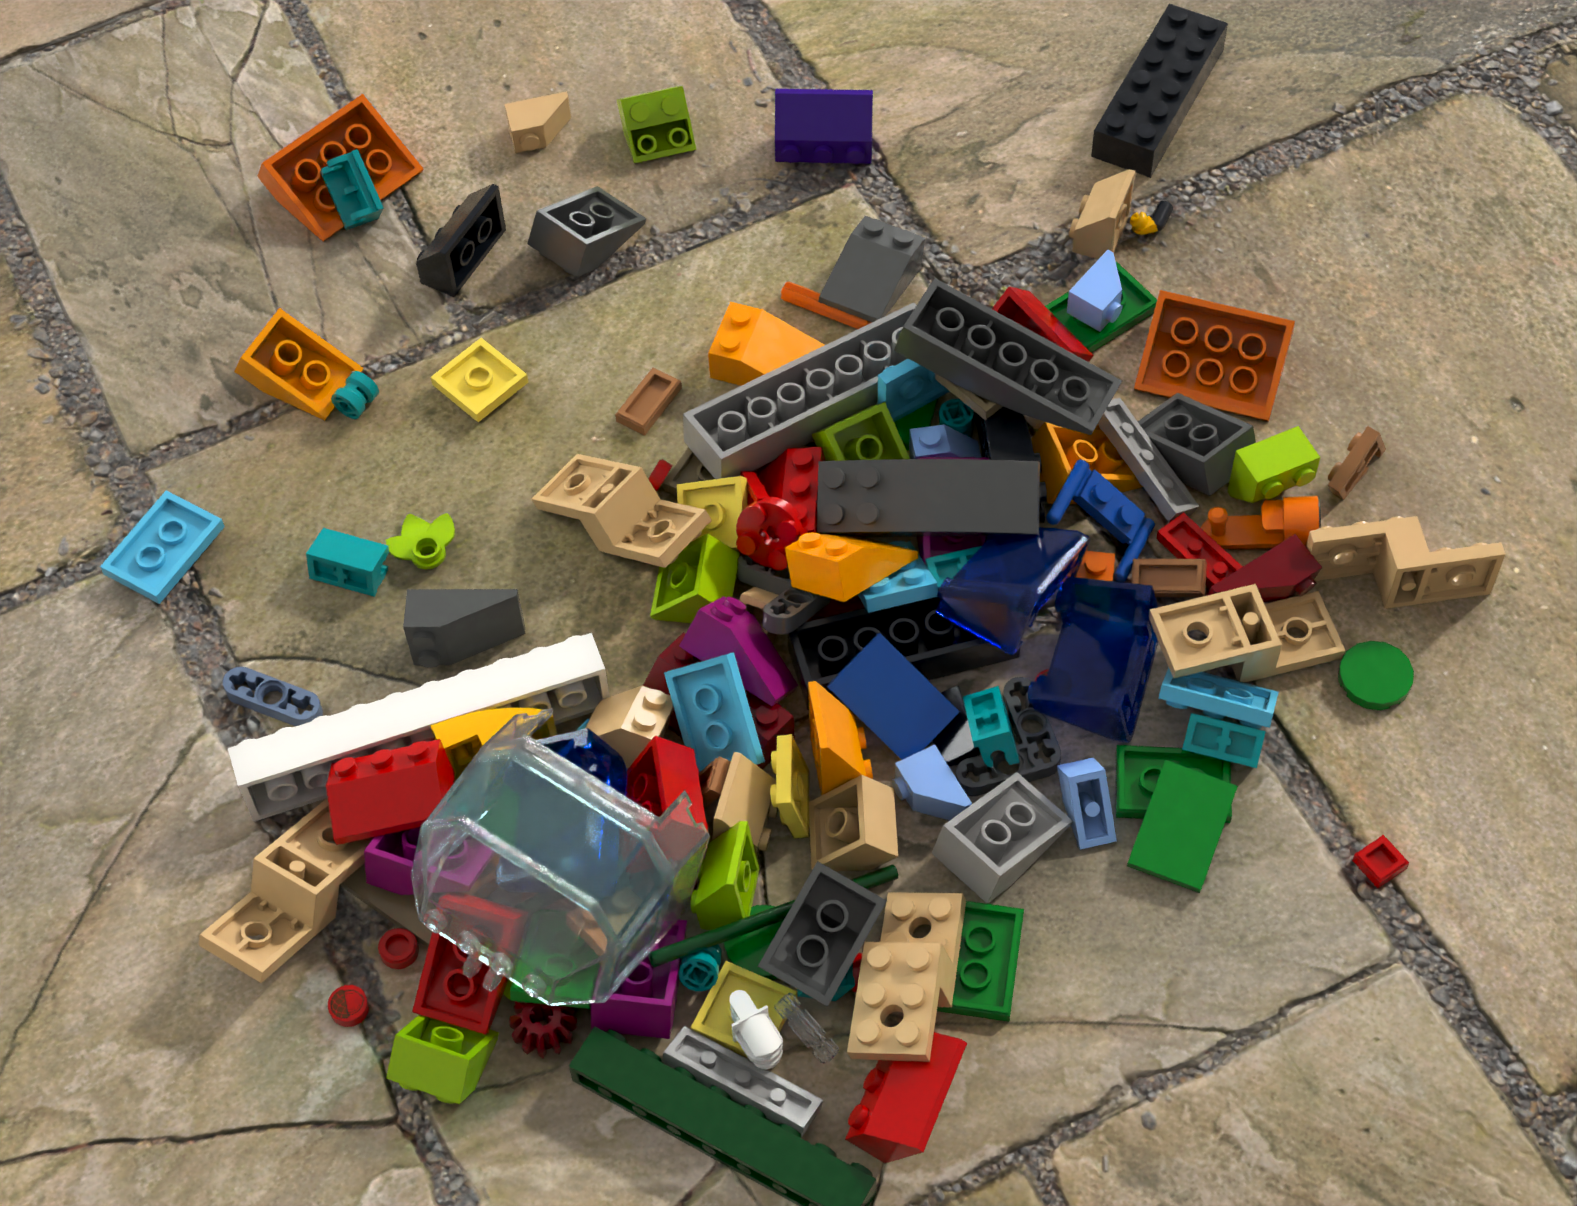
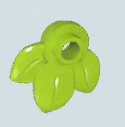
M448 513L440 515L431 524L413 514H407L402 525L401 536L390 537L385 541L389 547L390 554L395 558L410 560L421 569H433L445 560V547L454 539L455 527Z

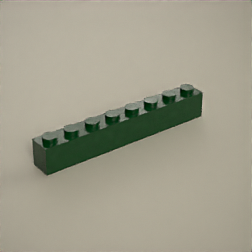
M594 1026L569 1064L573 1082L798 1206H869L876 1195V1179L873 1178L872 1172L863 1165L852 1162L851 1165L836 1158L837 1154L828 1146L821 1143H816L814 1146L801 1139V1134L793 1127L783 1123L778 1126L768 1121L765 1114L756 1107L748 1104L743 1107L733 1102L730 1095L721 1088L713 1085L708 1088L698 1083L695 1076L682 1067L673 1069L663 1064L657 1054L646 1048L638 1050L630 1046L628 1041L616 1031L609 1029L605 1032Z

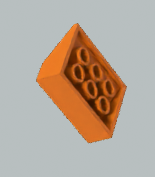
M361 94L261 164L257 177L277 202L324 242L344 228L320 173L321 168L328 166V160L358 149L381 201L419 175L424 169L364 94Z
M1160 290L1134 390L1167 398L1180 393L1217 410L1269 422L1293 336L1295 321Z

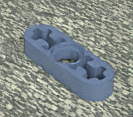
M235 667L229 670L223 678V687L231 702L282 722L299 726L312 722V720L319 716H323V709L318 696L308 690L247 667ZM244 681L247 682L249 688L240 686L238 690H235V684L242 685ZM271 691H279L283 694L281 700L275 704L263 702L264 696ZM308 705L311 706V712L305 710L302 715L299 714L297 707L306 709Z

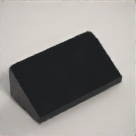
M955 686L941 692V694L960 712L932 740L933 745H936L948 766L959 765L961 761L977 756V747H974L962 694L959 686Z

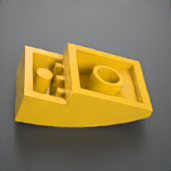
M536 708L489 709L457 716L431 725L434 740H441L455 773L454 782L470 779L476 776L475 770L483 768V772L487 771L493 783L535 765L560 748L554 717L550 710Z

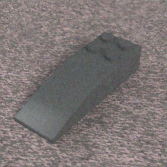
M936 278L933 279L904 324L894 349L897 353L955 385L991 402L1029 417L1088 435H1092L1122 383V380Z
M972 459L818 461L817 533L853 537L1039 535L1040 462Z

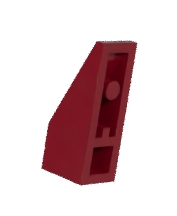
M1294 534L1213 585L1206 596L1256 584L1263 602L1287 599L1295 593L1303 596L1317 584L1314 579L1322 569V566L1297 535Z

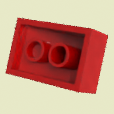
M452 893L441 897L412 1012L478 1033L488 1034L519 953L528 913L460 893Z

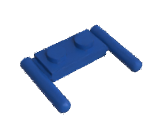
M1077 460L1050 508L1046 520L1051 525H1057L1071 500H1073L1122 544L1127 543L1128 547L1113 574L1116 582L1124 583L1132 571L1133 559H1138L1155 527V522L1150 518H1145V513L1095 469L1091 471L1086 461Z

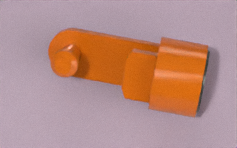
M1318 496L1283 497V500H1265L1261 506L1262 515L1228 516L1226 509L1214 507L1209 510L1208 519L1202 524L1201 529L1223 549L1273 548L1294 534L1297 535L1306 547L1309 532L1321 527L1320 499H1318Z

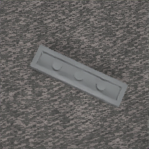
M1121 398L1111 400L1098 423L1099 428L1108 437L1120 457L1129 466L1141 486L1144 487L1168 522H1171L1183 512L1187 516L1192 515L1199 505Z
M683 1026L663 1053V1063L674 1069L676 1067L686 1069L695 1076L696 1081L708 1087L713 1085L721 1088L730 1095L733 1101L743 1106L748 1104L756 1107L765 1114L768 1120L778 1125L783 1123L793 1127L801 1134V1137L821 1110L823 1099L768 1070L756 1067L752 1061L686 1026Z

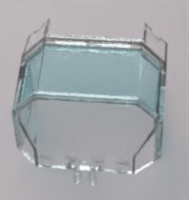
M553 708L541 710L537 715L528 716L527 713L516 714L481 747L420 827L411 873L418 919L430 931L439 933L457 945L461 951L469 954L464 963L462 974L471 979L479 972L482 963L490 967L484 977L482 986L490 992L496 989L504 976L523 988L528 995L538 998L549 1006L604 1003L687 911L710 835L703 822L696 823L689 810L693 803L685 790L658 817L530 737L552 716Z

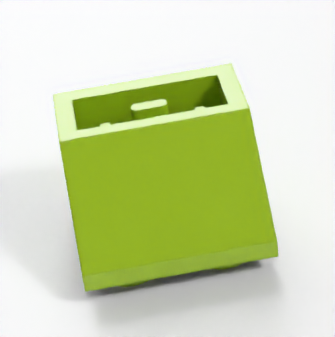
M674 86L616 99L623 132L634 163L697 150L683 86Z

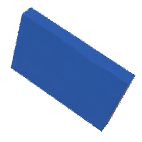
M878 633L827 685L901 760L922 751L960 712L881 633Z

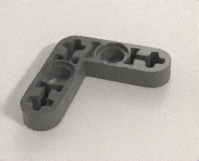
M742 555L738 558L736 576L739 581L778 595L766 604L763 610L762 627L770 633L788 634L793 632L831 601V598L793 588L791 586L788 566L778 571L758 564L748 555Z
M1024 677L1012 678L1004 686L1003 701L1019 744L1016 745L1020 761L1016 763L1019 767L1017 772L1028 782L1049 777L1058 771L1057 765H1060L1061 749L1034 683ZM1015 691H1020L1022 696L1026 695V709L1022 711L1020 699L1018 696H1014ZM1027 720H1035L1041 724L1042 729L1037 733L1031 734L1024 731L1021 725ZM1042 743L1044 755L1050 757L1049 763H1044L1042 758H1038V744ZM997 750L991 754L993 758V767H991L992 779L990 778V772H987V765L984 763L981 755L967 758L960 762L956 769V779L967 796L986 794L1013 775L1004 774L998 769V765L1006 761L1003 751ZM973 772L974 776H979L978 782H972L971 778H966L967 773Z

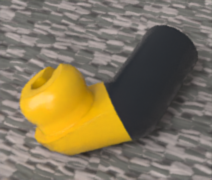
M1160 201L1151 216H1147L1144 212H1140V214L1138 212L1134 213L1130 218L1132 231L1139 235H1146L1163 230L1173 211L1172 204L1167 201Z

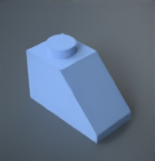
M1107 250L1070 289L1068 295L1067 313L1099 332L1109 322L1113 323L1117 320L1123 307L1120 304L1122 287L1112 251Z
M944 424L909 429L910 459L920 457L981 458L978 441Z
M935 744L895 763V779L892 780V786L900 800L906 799L913 811L950 821L972 805V802Z
M1094 758L1057 765L1063 803L1068 817L1073 820L1071 827L1078 848L1081 850L1117 842L1105 769Z

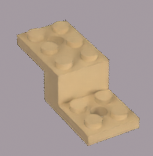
M576 454L531 498L538 510L579 519L599 551L663 568L672 564L678 558L681 551L691 541L697 539L701 535L702 530L712 521L706 509L661 500L642 467Z
M1397 516L1388 520L1370 523L1360 521L1352 525L1334 528L1330 526L1320 527L1309 532L1306 548L1322 566V569L1314 579L1315 581L1373 573L1385 609L1491 594L1506 555L1502 542L1492 544L1482 542L1470 547L1456 549L1445 547L1429 552L1417 516L1406 518Z
M1256 584L1150 609L1149 620L1173 679L1231 665L1237 680L1245 683L1342 659L1346 651L1319 591L1264 604ZM1296 627L1303 630L1306 636L1294 638L1288 634L1287 630ZM1191 630H1200L1206 634L1207 638L1202 641H1196L1191 639L1187 633Z
M326 798L254 858L251 892L200 934L199 946L262 983L336 918L339 885L365 863L364 850L374 837L340 845L327 842L333 841L334 838L328 798ZM262 935L265 938L260 940H253L248 938L247 936Z
M888 892L880 942L864 941L847 1049L851 1059L930 1062L937 1007H952L966 907V899L963 893ZM923 924L931 926V931L925 937H912L914 930L918 926ZM893 1012H902L904 1014L902 1021L897 1026L887 1027L884 1025L885 1019L889 1014Z

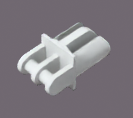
M734 991L730 995L729 1000L731 1018L734 1022L731 1024L733 1041H738L748 1059L756 1067L765 1070L774 1068L780 1062L783 1054V1039L769 1017L768 1006L757 1009L745 991Z

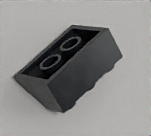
M491 184L469 194L464 202L454 209L452 217L445 226L438 229L434 240L426 250L420 252L416 261L421 284L449 296H456L506 231L499 186Z

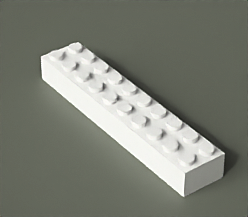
M592 633L583 636L576 635L558 644L534 648L529 653L517 657L499 659L491 665L476 670L462 671L454 677L441 681L427 682L413 690L403 693H392L384 699L372 703L357 704L349 710L331 716H319L309 723L293 728L285 727L268 736L244 740L238 745L228 748L238 787L252 820L255 822L328 798L326 784L332 763L346 757L357 758L374 754L382 749L393 750L410 746L418 741H433L431 725L450 718L489 709L536 708L550 710L556 725L593 713L600 700L610 697L606 671Z

